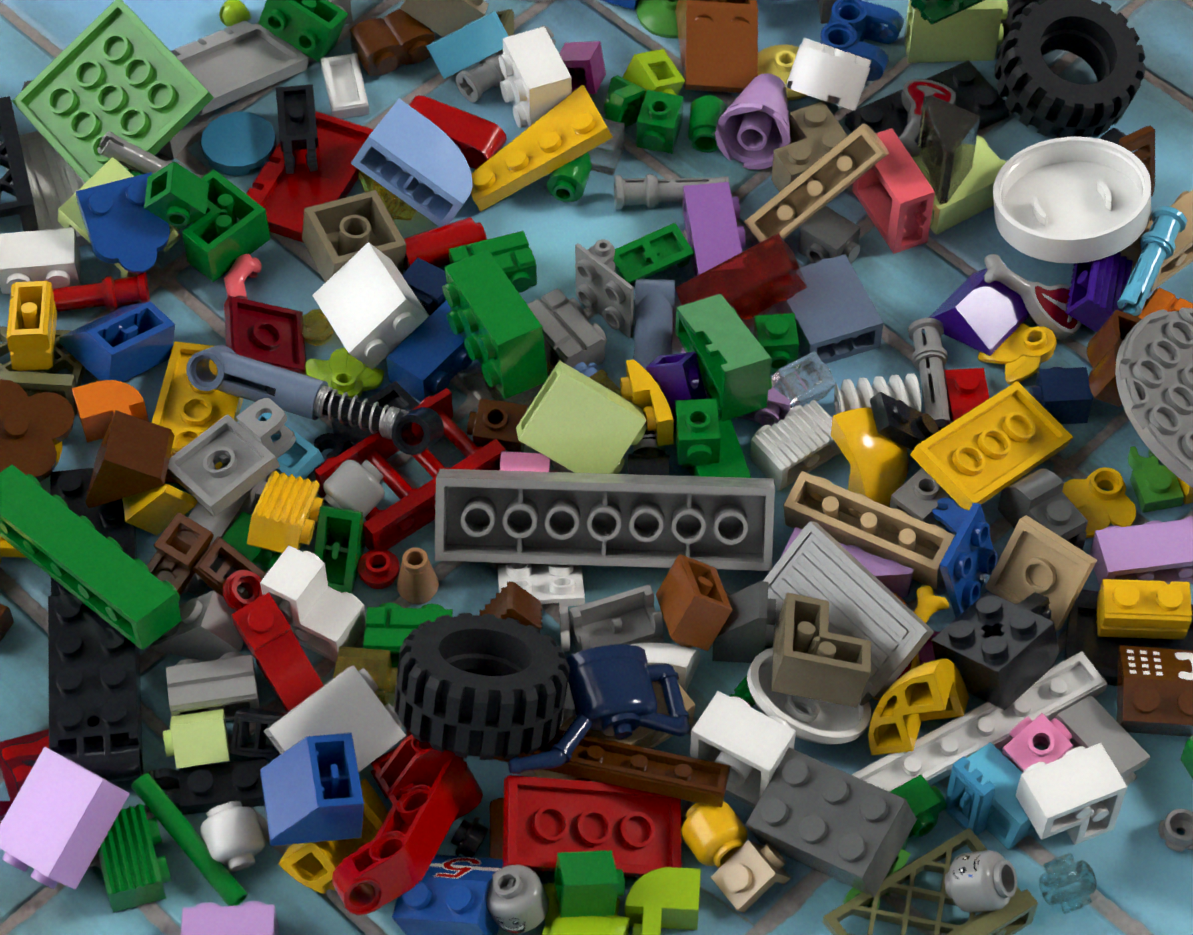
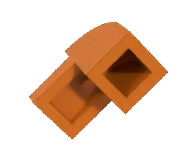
M102 380L72 388L87 443L104 438L115 410L149 421L142 395L127 383L117 380Z

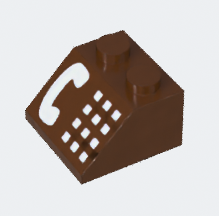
M1135 646L1118 647L1116 721L1127 732L1193 736V650Z

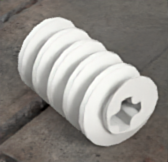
M909 373L906 375L903 384L899 375H891L887 386L882 376H876L872 387L867 378H859L856 389L851 379H844L840 390L837 384L834 387L835 413L838 414L857 408H871L870 398L879 392L896 400H901L906 405L921 412V394L918 378L915 374Z

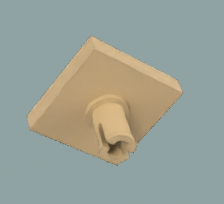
M1026 515L1019 519L985 589L1016 605L1034 592L1048 597L1052 616L1049 620L1054 622L1055 631L1057 632L1062 628L1097 560Z

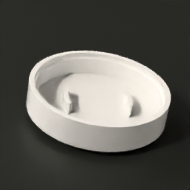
M1062 137L1039 142L1015 154L998 172L993 186L995 223L1002 237L1012 247L1033 258L1054 263H1084L1103 259L1130 246L1146 229L1151 216L1150 175L1143 162L1136 155L1124 147L1106 140L1090 137Z

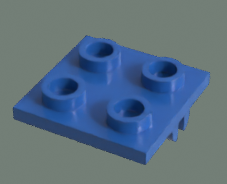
M941 498L937 500L938 506L946 510L932 509L934 518L946 526L945 530L955 535L939 566L956 619L980 598L981 587L987 576L992 574L997 564L998 556L992 545L990 527L986 523L981 504L973 503L971 508L966 510L958 507L951 498Z

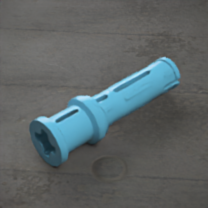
M1157 207L1152 214L1153 223L1149 232L1143 234L1141 238L1142 252L1117 303L1119 309H1123L1125 303H1127L1123 310L1125 313L1133 316L1141 314L1163 261L1173 255L1176 248L1174 241L1178 233L1182 232L1186 227L1187 219L1185 215L1173 207Z

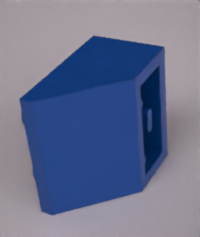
M151 301L121 307L60 336L59 343L99 381L117 380L125 382L169 360L173 348L175 323Z
M352 733L307 736L260 769L270 846L362 837L364 801Z

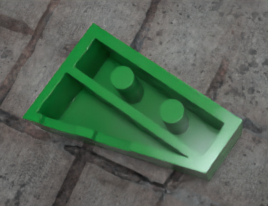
M722 294L676 307L675 333L686 353L696 352L704 388L710 399L716 398L718 415L723 422L767 408L768 390L772 389L770 377L771 357Z

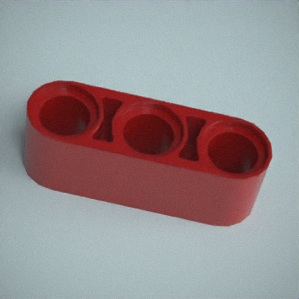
M422 95L415 96L409 103V106L437 125L452 139L464 155L469 167L473 169L479 168L499 152L507 141L503 129L484 118Z

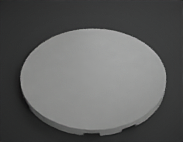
M1182 307L1179 311L1170 312L1163 309L1141 319L1122 341L1116 359L1115 375L1117 388L1125 412L1143 442L1171 472L1193 488V308Z

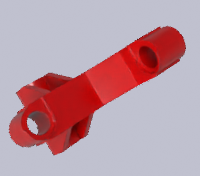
M411 734L399 746L371 763L374 769L370 771L385 798H388L393 806L375 838L358 848V851L344 858L343 862L333 872L332 884L343 905L351 914L366 915L374 912L414 888L426 874L452 823L472 811L482 801L483 792L463 757L455 756L454 752L448 750L441 752L433 749L429 742L425 741L422 743Z

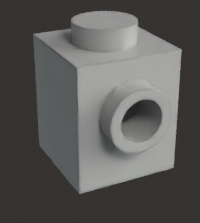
M921 468L891 495L890 508L899 509L913 518L938 526L941 522L934 518L932 509L946 510L939 508L937 500L951 497Z

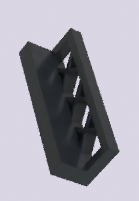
M11 97L0 98V141L4 143L0 146V165L9 170L0 179V193L2 191L16 197V201L0 204V218L20 215L23 232L39 230Z

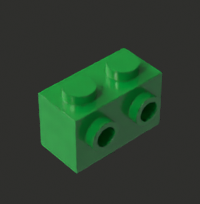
M266 0L258 24L269 30L273 35L296 47L303 54L319 62L336 46L349 13L328 0Z

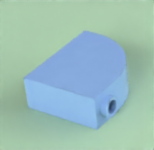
M401 99L396 101L371 132L351 162L356 168L439 227L451 223L472 190V174L464 155L457 145L437 125Z

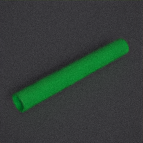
M146 773L136 779L131 788L228 906H238L247 898L248 893L222 862L216 861L211 857L205 841L151 775Z

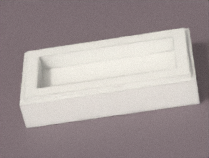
M357 53L322 58L321 66L332 116L344 119L369 115V105Z

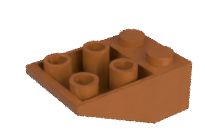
M678 0L675 11L682 73L685 80L684 90L742 93L751 81L758 76L757 0Z

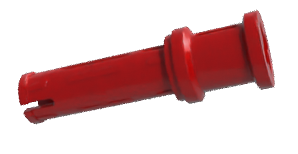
M146 272L140 273L135 277L114 279L111 275L103 278L102 283L53 289L57 312L105 306L106 309L115 311L118 306L150 301Z

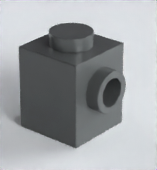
M824 206L800 227L798 252L807 257L813 264L825 258H834L846 254L852 264L861 249L859 245L861 227L829 207Z

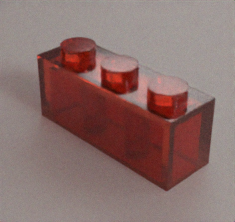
M777 233L675 287L681 305L722 294L730 306L736 310L740 319L744 321L754 318L761 311L781 301L792 298L796 293L807 288V285L793 251L782 236Z

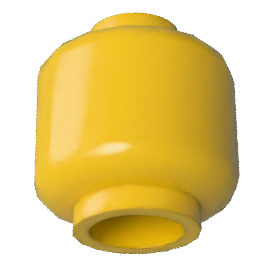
M723 801L722 808L695 803L686 812L687 819L684 821L681 829L684 842L698 861L705 866H717L719 868L745 844L748 838L746 826L732 807L725 801Z

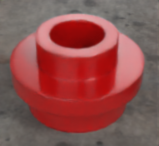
M385 549L370 550L358 562L360 579L373 589L389 587L399 575L400 566L398 558L395 554ZM376 565H384V567L379 569L373 568Z
M239 570L232 573L223 585V597L228 606L238 611L262 596L260 585L262 579L260 576L248 570ZM238 586L244 587L248 591V599H243L239 596L237 592Z

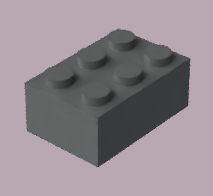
M789 747L747 820L746 825L760 844L766 845L768 843L779 853L875 897L917 818L906 799Z

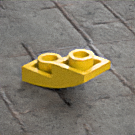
M634 359L626 360V377L620 378L622 397L642 408L646 419V430L654 431L657 446L673 444V416L662 390L643 366Z

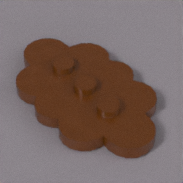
M0 379V472L10 465H14L25 475L32 474L39 482L51 475L56 464L57 452L55 444L66 439L73 429L75 414L72 405L66 398L51 392L38 393L28 397L19 384L11 380Z

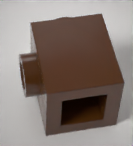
M480 398L477 412L471 411L469 414L467 435L473 437V442L478 447H484L497 439L506 449V452H524L525 444L518 440L516 427L528 410V405Z

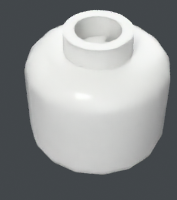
M240 801L228 802L207 812L208 818L202 823L200 832L211 857L216 861L222 862L225 866L228 865L230 872L243 870L254 865V856L259 854L265 846V838L256 812L250 807L242 806Z

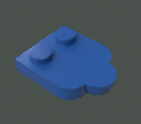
M152 172L76 191L77 203L96 257L105 263H120L125 270L135 274L147 272L154 266L157 252L166 247L170 236L169 224L144 208L148 176L152 175Z

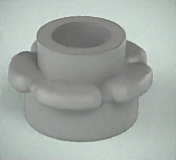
M1187 809L1173 810L1167 814L1166 820H1162L1159 823V836L1166 840L1165 844L1168 848L1178 852H1182L1186 848L1193 850L1192 811ZM1180 829L1184 831L1185 834L1179 835L1177 833V830Z

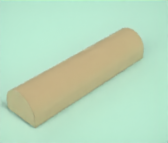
M862 124L746 219L744 223L765 250L769 252L889 154L887 148L868 125Z

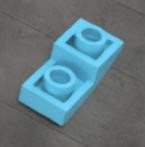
M493 11L466 24L461 29L430 43L426 47L443 79L502 50V38L509 36L496 11Z

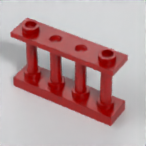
M448 388L434 396L426 397L412 410L425 407L436 411L444 424L443 434L466 458L451 468H445L428 449L422 453L412 455L433 478L418 489H412L386 461L387 458L400 450L394 445L392 439L382 437L380 432L370 435L337 457L327 459L315 470L316 480L320 484L318 494L321 498H324L326 496L323 489L324 482L344 461L354 460L361 465L365 460H368L382 473L384 483L400 499L385 510H379L375 506L365 517L366 522L363 523L365 544L369 551L374 549L388 550L435 520L436 477L440 469L500 470L501 452H506V449L497 439L484 447H478L451 419L453 417L452 393ZM413 422L412 431L417 438H421L424 436L423 429L419 424Z

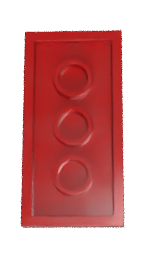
M508 775L504 779L503 867L518 864L534 871L555 872L557 853L612 850L616 869L623 870L624 877L640 878L646 873L659 868H681V799L603 782Z

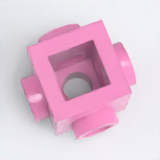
M1043 713L1034 720L1028 716L1010 732L1009 735L1013 739L1003 747L1002 754L1020 771L1024 772L1035 763L1045 762L1048 764L1061 759L1073 748V744L1069 741L1072 735L1056 718L1050 721ZM1036 746H1043V747H1045L1046 749H1045V750H1038V749H1036L1035 747H1036Z

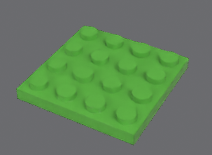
M115 0L29 83L12 102L86 183L111 159L98 153V148L102 147L99 145L100 141L107 132L110 131L123 140L155 156L214 96L123 0ZM123 166L125 169H127V170L131 173V171H132L131 169H129V168Z

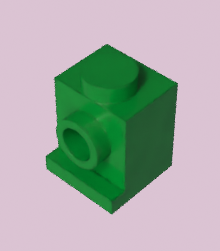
M921 774L890 791V793L906 799L917 818L901 848L903 850H906L908 838L912 836L919 838L933 830L937 825L939 813L947 808L941 791L936 786L930 787Z

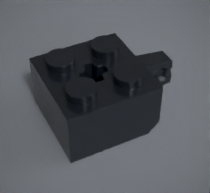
M987 591L932 639L935 660H951L960 672L967 692L1006 710L1054 666L1059 650L1055 625L1053 621L1049 620L1052 617L1049 608V598L1034 592L1016 605Z

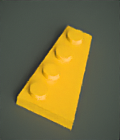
M582 84L471 173L472 190L470 194L480 212L613 138L585 86Z

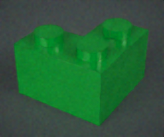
M213 169L201 178L209 183L206 215L194 221L192 225L182 231L187 262L212 282L228 272L238 256L252 254L270 240L266 209Z

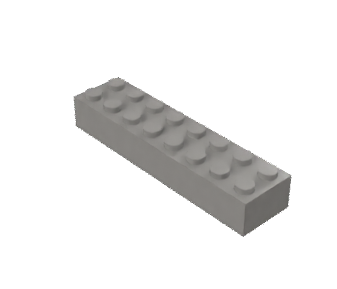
M440 469L436 477L435 561L671 568L677 556L682 554L716 569L771 571L775 500L774 480L770 478Z

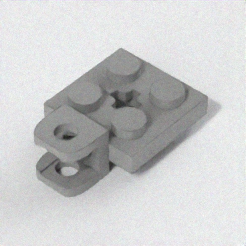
M270 398L256 401L237 415L236 418L239 423L228 414L169 460L167 473L215 517L270 475L271 472L279 468L280 465L277 458L288 451L296 441L294 432L284 425L287 421L284 410ZM264 413L272 414V416L266 421L258 420V418ZM281 434L280 439L275 442L272 441L270 436ZM218 462L223 464L230 462L226 467L216 470L215 465Z

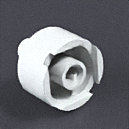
M804 38L797 51L785 87L856 111L870 71L871 60Z

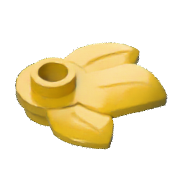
M1022 323L991 356L979 352L978 360L986 363L1005 364V379L1007 384L1010 385L1016 381H1023L1038 372L1041 363L1049 360L1054 354L1057 345L1054 332L1047 327H1029Z
M1109 467L1098 468L1086 479H1070L1064 483L1062 492L1088 520L1085 530L1087 533L1086 538H1093L1096 530H1103L1109 527L1110 524L1127 527L1132 526L1136 517L1135 504L1125 495V482L1121 474L1115 469Z

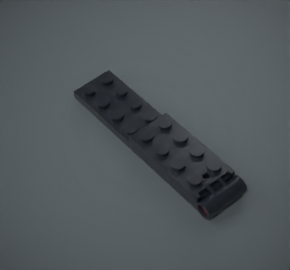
M93 468L52 472L50 475V494L52 496L55 494L60 496L72 512L79 517L81 515L87 517L100 534L106 538H114L121 546L123 552L132 559H136V526L125 522L123 498L89 509L85 501ZM51 577V596H48L49 749L109 782L136 780L144 774L140 648Z

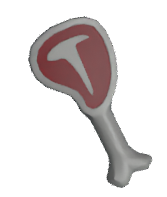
M990 254L985 257L984 262L987 269L984 275L985 282H1001L1021 295L1027 311L1039 326L1051 329L1055 337L1061 340L1072 336L1078 331L1081 322L1065 313L1068 304L1067 300L1070 297L1068 295L1071 291L1069 289L1070 286L1057 284L1048 287L1040 282H1030L1008 269L999 255Z

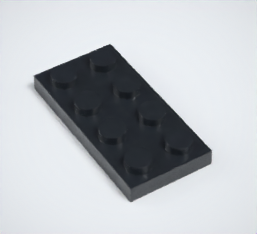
M968 60L926 79L950 87L956 93V102L948 119L938 126L920 130L915 142L919 148H922L966 125L976 132L1009 117L1010 111L1005 105L1006 101ZM903 89L858 108L856 111L847 113L845 125L851 132L862 124L868 125L875 133L892 128L896 135L900 137L907 125L909 114L901 102Z

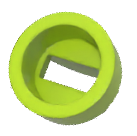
M227 0L220 8L219 17L224 25L230 27L242 21L250 20L251 14L240 0Z

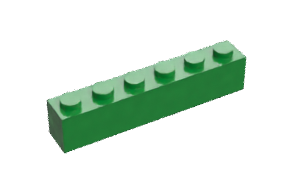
M10 465L0 472V536L141 650H144L182 621L178 605L180 596L170 582L167 580L160 581L151 574L149 568L142 560L138 558L132 559L128 556L114 538H106L100 534L87 517L83 515L77 516L68 508L60 496L56 494L52 496L44 490L32 474L25 475L14 465Z

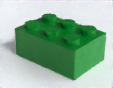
M488 249L444 267L447 284L443 285L442 289L451 309V312L447 313L449 326L455 335L461 334L464 338V345L471 360H478L482 365V372L490 387L496 386L503 398L508 399L545 383L548 379L543 327Z

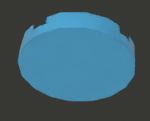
M232 112L221 115L209 123L203 131L201 146L204 158L208 160L209 165L214 170L227 175H246L251 173L250 169L258 166L261 169L266 162H270L269 157L275 150L277 142L272 125L264 117L251 112Z

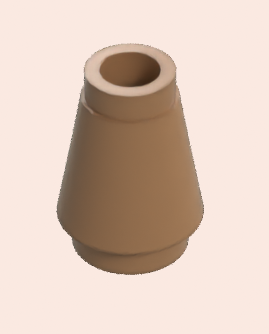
M410 548L402 557L397 590L407 602L416 605L424 604L430 601L436 594L439 582L427 553L421 548Z

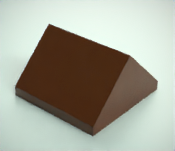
M115 410L97 452L85 501L88 508L90 509L163 486L174 440L172 430Z

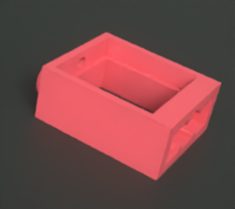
M891 128L875 133L883 142L889 154L853 183L852 191L893 254L928 242L935 191Z

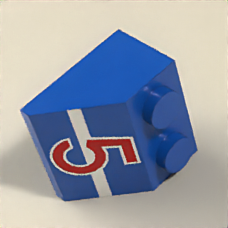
M436 854L423 879L414 888L397 897L392 918L406 935H498L499 926L495 923L487 909V897L493 878L492 875L497 870L503 868V859Z

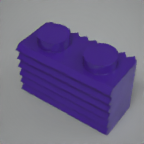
M1121 252L1103 259L1073 264L1075 267L1072 270L1074 273L1071 276L1073 279L1070 282L1072 285L1069 288L1071 291L1068 294L1070 297L1067 300L1068 304L1065 313L1095 332L1101 328L1116 309L1123 312L1127 305L1125 303L1123 309H1119L1117 303L1131 276L1133 260H1127V256H1121Z

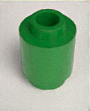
M702 96L695 99L690 106L688 138L694 149L704 153L714 152L719 149L715 132L719 118L727 109V105L715 96Z
M588 152L550 173L547 189L557 200L574 202L583 196L592 169L591 158Z

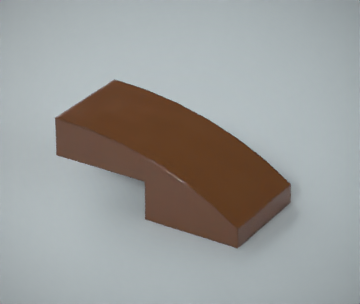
M178 512L153 545L157 552L147 564L151 574L160 581L167 580L177 590L179 596H181L195 573L192 569L207 551L214 536L213 532Z

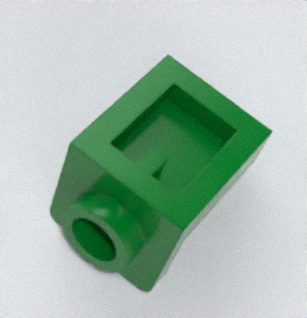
M620 76L611 78L603 105L604 112H606L604 122L608 129L615 132L637 122L646 89Z

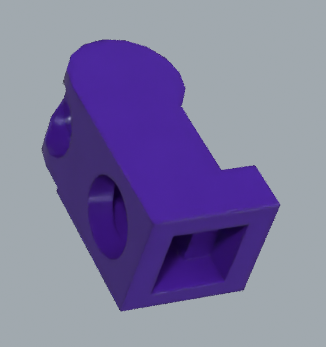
M696 352L659 355L646 367V371L656 382H660L661 390L673 416L674 433L675 400L706 399Z

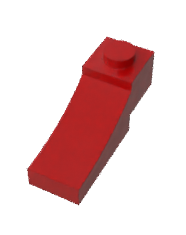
M269 592L231 614L233 625L253 654L257 666L287 713L324 686L295 637L290 624Z

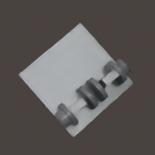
M605 239L597 241L588 250L579 243L576 244L577 298L585 307L593 308L604 317L611 328L619 329L631 339L633 337L634 287L615 273V263L613 261L615 256L614 246Z

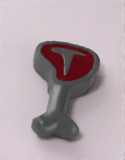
M909 80L904 85L901 94L902 105L909 114L907 125L899 139L911 157L920 155L921 149L915 142L920 130L932 128L943 123L951 115L955 106L956 93L950 87L932 80Z

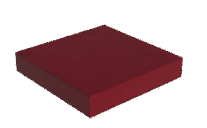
M228 296L224 303L226 346L238 355L306 375L303 312Z

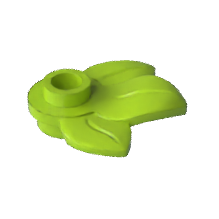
M345 347L335 350L329 360L310 358L306 361L305 365L307 376L326 381L333 390L337 389L338 394L343 395L347 392L348 397L351 398L356 395L359 398L363 391L377 389L384 380V370L376 367L374 369L365 367V364L349 354Z

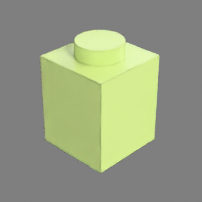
M224 709L171 716L170 730L163 731L166 756H175L176 769L229 761L230 747Z

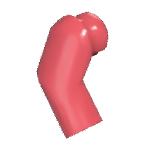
M243 254L236 258L224 277L227 297L233 296L248 300L244 282L247 277L256 278L258 273L261 272L262 263L258 258L251 257L250 254Z

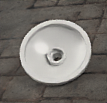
M773 648L761 652L754 658L748 670L747 683L755 703L766 716L778 717L784 720L790 728L796 730L795 737L812 743L833 745L853 741L859 738L866 730L871 719L869 701L864 705L858 704L857 708L771 691Z

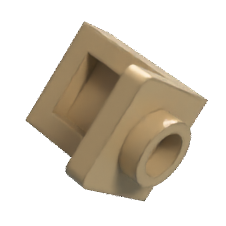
M749 840L710 877L736 910L740 912H745L775 882L785 885L791 879L783 868L786 864L785 859L772 845L767 843L763 846Z

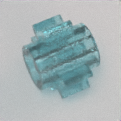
M1072 853L1054 858L1051 862L1043 865L1046 873L1041 874L1039 878V888L1044 900L1049 905L1056 906L1061 904V909L1066 914L1081 909L1083 905L1092 902L1089 894L1094 893L1096 890V877L1087 862H1075Z

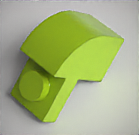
M665 867L655 869L640 877L631 887L625 904V917L630 918V926H633V935H661V928L697 930L701 869Z

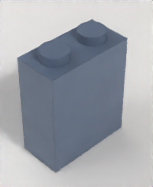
M846 254L834 258H825L814 264L797 269H788L780 274L773 275L772 302L779 314L794 313L799 340V353L808 369L881 346L883 321Z

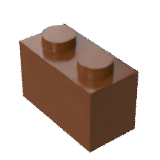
M682 554L677 556L655 594L671 639L682 647L692 648L694 646L709 651L732 612L716 568Z

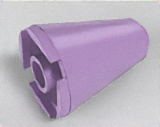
M760 74L756 76L718 120L715 132L718 148L728 160L732 161L733 158L743 163L742 167L752 170L771 167L773 165L774 150L790 144L787 88L783 80L773 74Z

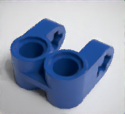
M836 0L832 5L830 20L821 30L820 43L871 60L872 64L869 66L870 71L867 81H875L882 77L888 63V55L882 48L863 41L868 39L886 44L895 42L903 27L904 20L899 12L889 7L862 0Z

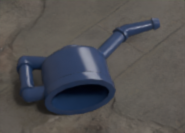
M606 645L579 651L568 656L567 663L570 667L568 684L577 715L558 743L551 747L550 751L522 758L517 756L508 761V769L511 774H521V772L552 769L568 763L571 760V754L589 729L602 731L604 735L615 736L616 739L630 737L632 731L636 730L639 726L678 737L687 735L690 731V715L685 709L678 684V673L675 672L672 665L667 663L648 665L645 649L635 645ZM652 682H658L661 685L669 716L657 713V700Z

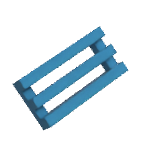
M963 756L952 765L945 798L947 804L945 811L964 830L970 827L974 834L978 836L986 829L996 786L990 781L982 785L983 774L977 768L969 773L970 761ZM965 785H966V786H967L966 794L963 796L964 788H965Z

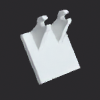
M528 563L498 565L499 593H501V587H507V582L513 581L540 600L542 604L559 603L561 649L563 652L570 651L568 606L585 604L581 565Z

